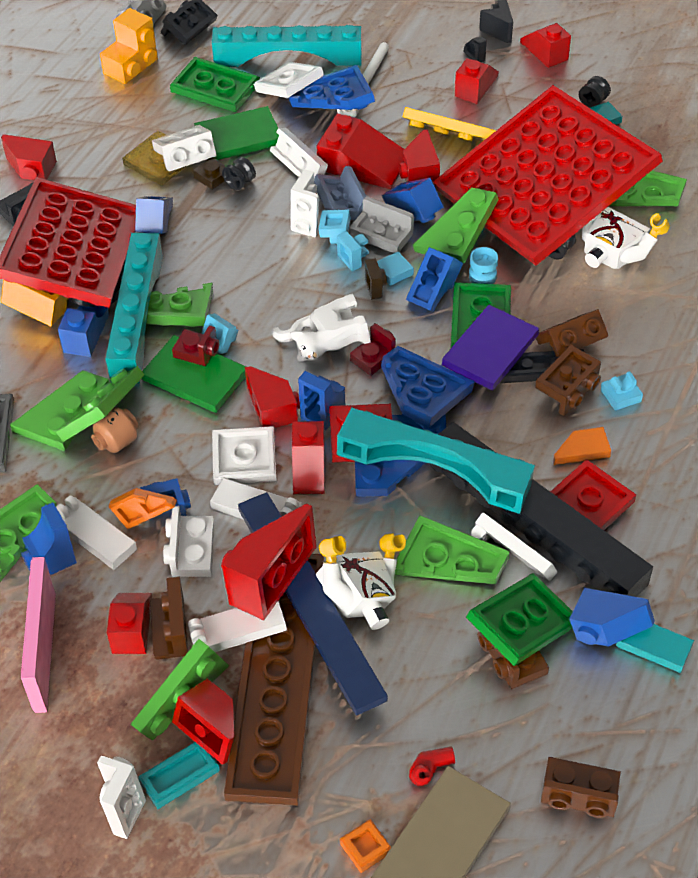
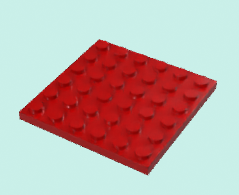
M552 85L432 183L438 192L454 204L471 188L496 192L498 202L484 227L536 266L662 163L663 159L661 153Z

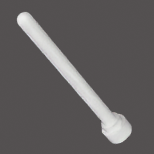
M382 42L363 73L368 84L389 49V45L386 42ZM337 109L338 114L355 118L359 110Z

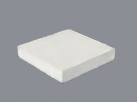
M288 62L256 81L254 87L256 92L289 98L324 76V73L320 66Z
M274 426L212 430L214 485H219L223 478L241 484L277 482Z

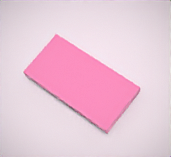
M35 557L31 560L21 679L32 710L35 713L47 712L56 598L45 557Z

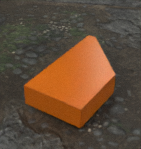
M604 427L573 431L554 454V465L581 462L586 459L610 458L611 448Z
M135 488L112 499L108 507L128 530L175 508L177 500L171 496Z

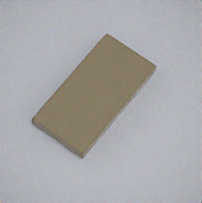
M447 766L371 878H465L510 810L511 803L450 766Z

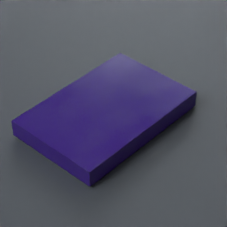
M488 305L442 358V366L493 391L537 338L539 328Z

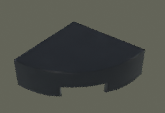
M475 37L465 44L463 52L473 60L483 62L486 59L487 40L483 37Z

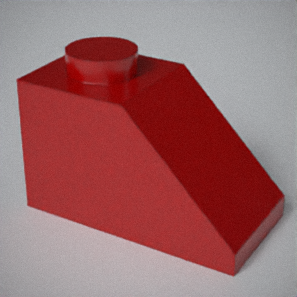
M554 23L520 38V43L546 67L550 68L569 59L571 35L558 23Z
M466 58L456 71L455 97L478 104L498 77L499 71L488 64Z
M422 130L403 150V162L399 163L400 178H405L406 182L431 178L433 182L440 176V162L428 130Z
M6 134L1 136L5 156L21 179L35 180L36 177L48 179L57 162L52 141Z
M252 366L245 367L246 386L261 427L274 426V428L292 424V422H298L297 410L300 409L299 394L297 391L292 392L288 380Z
M324 421L292 422L293 495L325 494Z
M118 593L110 603L107 636L112 654H146L152 593Z
M207 678L177 698L172 723L223 765L228 761L234 740L233 699Z

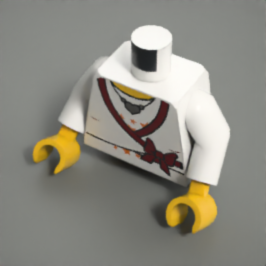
M607 207L582 228L586 263L593 268H597L603 263L613 269H619L625 264L645 259L658 241L656 238L658 234L663 235L668 232L670 228L668 220L665 219L663 224L657 226L661 216L659 213H656L650 219L652 229Z
M393 533L383 535L380 538L379 545L381 550L385 552L384 557H382L380 551L344 554L346 551V541L343 536L322 540L319 544V551L326 557V561H323V566L316 573V576L323 585L324 593L333 600L344 617L355 618L365 616L372 630L385 626L389 622V618L384 609L396 598L394 576L397 559H394L395 552L402 551L405 548V536L402 534L394 536Z

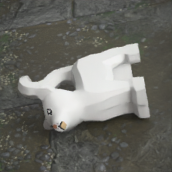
M353 294L346 295L315 309L310 315L296 320L288 330L283 331L276 327L272 332L273 337L279 342L296 341L299 351L297 355L299 362L317 360L326 351L340 350L354 342L371 343L364 316L354 318L351 308L357 307ZM305 329H311V330H313L314 332H308V331H303V330H305Z

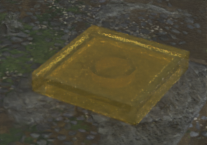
M157 130L122 157L123 165L163 186L185 167L173 171L166 170L163 156L154 151L151 140L167 135Z

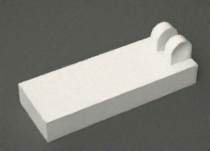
M278 128L276 133L279 134L276 146H271L270 152L298 177L304 169L313 171L314 178L316 174L324 175L328 164L287 128Z
M223 478L210 500V506L212 510L243 519L238 510V504L267 491ZM268 492L281 516L302 506V502L294 498H286Z
M69 495L64 500L65 506L61 503L56 506L67 525L69 536L113 570L137 550L134 540L76 497Z
M482 513L475 522L476 526L472 529L471 536L485 542L490 538L548 582L557 574V570L551 562L485 513Z
M279 602L275 604L264 621L238 608H234L201 619L194 618L188 622L193 645L200 639L214 652L287 630Z

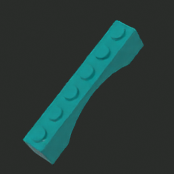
M361 26L213 27V61L227 67H239L246 61L261 54L292 50L315 54L329 60L336 66H362Z
M131 233L105 358L109 378L123 368L128 372L137 365L142 371L149 300L154 283L160 276L163 260L159 233Z
M351 407L337 435L338 456L366 465L389 460H413L434 464L452 471L468 481L482 494L488 504L515 513H521L532 485L535 469L533 464L495 453L490 449H482L466 444L461 440L450 439L429 430L415 428L397 420L380 417L368 411H361Z

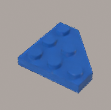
M357 65L324 75L288 98L292 107L340 110L364 109L370 103L375 102L373 92Z
M400 346L392 349L382 359L381 368L402 415L412 419L419 425L432 426L473 390L475 381Z
M392 415V420H397L422 430H429L435 434H439L446 428L445 415L430 427L419 425L404 415ZM389 460L366 465L356 461V497L388 496L396 489V485L406 476L410 477L425 462Z

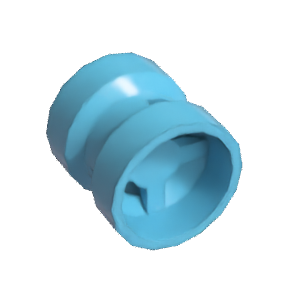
M479 247L471 252V267L469 268V280L471 283H495L497 279L498 254L492 248Z

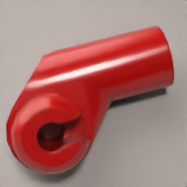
M452 746L420 752L409 770L411 782L417 786L427 785L438 767L455 764Z

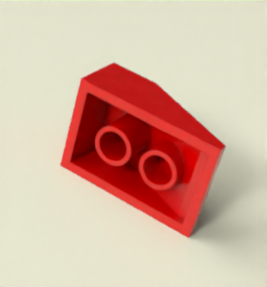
M337 113L316 145L317 156L328 164L327 173L341 176L345 166H351L358 181L390 190L400 175L399 163L403 162L404 148L361 119Z
M306 503L240 539L233 550L227 551L223 557L221 567L229 605L263 621L266 619L317 547L313 508L311 505Z

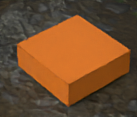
M371 819L340 838V845L360 873L384 859L391 849V846Z

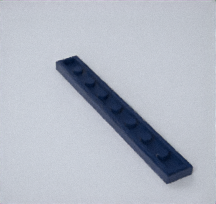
M268 492L238 504V510L251 533L282 517ZM307 560L285 593L357 716L387 702L388 695L332 600L324 593L323 585L318 580L316 573Z

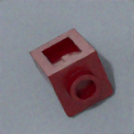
M376 323L370 326L371 343H362L350 352V361L370 376L381 369L383 356L396 347L394 335Z
M209 325L204 334L184 329L172 348L173 357L206 367L211 356H215L219 349V339L216 337L215 327Z

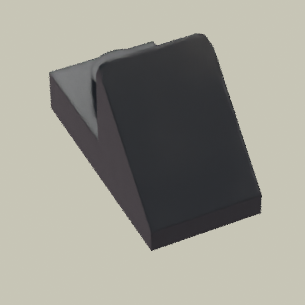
M495 0V4H491V9L480 11L479 29L481 32L501 41L512 43L514 22L507 0Z

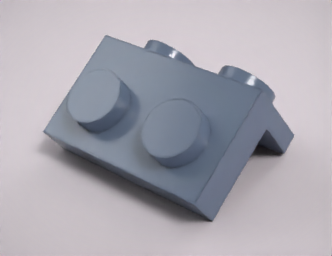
M345 166L340 177L316 174L314 184L317 185V193L325 210H349L350 220L355 221L363 211V199L366 197V194L352 167Z

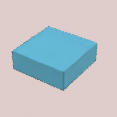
M399 252L377 261L379 269L385 270L387 283L390 286L414 275V268Z

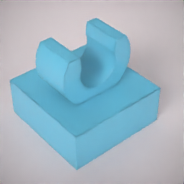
M322 210L318 229L320 238L329 237L331 244H337V235L349 230L351 219L349 210Z
M347 231L337 235V255L352 272L362 267L361 258L369 254V251L364 246L369 243V240L363 234L352 238Z
M215 313L208 314L201 334L205 333L209 325L215 327L216 337L219 339L218 353H228L230 344L235 342L239 330Z
M630 371L618 377L614 376L612 379L601 384V392L615 411L640 403L643 398V393L636 385L637 380Z

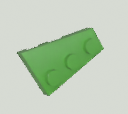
M651 171L609 206H679L687 179Z
M477 188L469 189L413 244L414 251L426 254L430 247L465 263L498 202L497 193Z
M213 282L205 283L202 289L188 291V287L185 286L177 288V292L162 295L159 291L151 292L146 324L204 326L213 295Z
M138 365L128 372L123 368L110 378L112 382L101 387L96 392L97 396L86 402L76 415L56 431L63 442L106 417L144 376Z
M82 370L11 423L12 432L65 451L76 435L63 442L56 431L76 415L86 402L97 396L96 392L109 383V379Z
M38 484L0 509V582L22 556L21 553L26 551L22 538L29 535L38 525L41 518V507L52 502L57 506V503Z
M419 515L406 540L405 548L400 551L397 557L395 575L496 584L509 559V551Z
M198 639L140 711L131 725L153 741L172 722L177 698L207 678L213 682L229 665L208 645Z

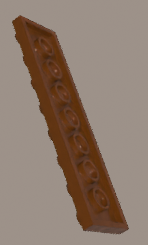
M311 554L308 559L315 573L322 568L323 561H325L322 554ZM285 592L278 602L287 630L245 643L234 720V740L229 755L224 790L225 801L298 806L315 643Z

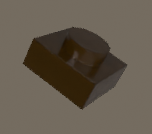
M212 157L193 169L194 178L213 190L225 182L222 170L226 166Z
M376 258L365 260V282L371 300L382 298L383 286L387 285L385 270L379 269Z

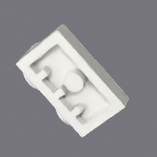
M201 125L151 140L154 151L163 156L165 167L168 171L216 156L211 131Z
M304 169L291 189V231L316 237L318 234L319 195L316 194L317 185L314 184L313 171Z
M175 506V508H172V518H166V537H170V545H164V564L170 565L172 577H211L214 537L213 516H181L180 507Z
M101 756L97 764L105 783L101 789L100 803L113 834L127 839L146 802V798L132 763L121 757L111 759Z

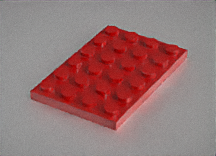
M36 177L1 252L0 279L10 283L33 287L36 290L59 294L66 298L82 300L96 306L110 308L126 261L131 233H135L136 205Z

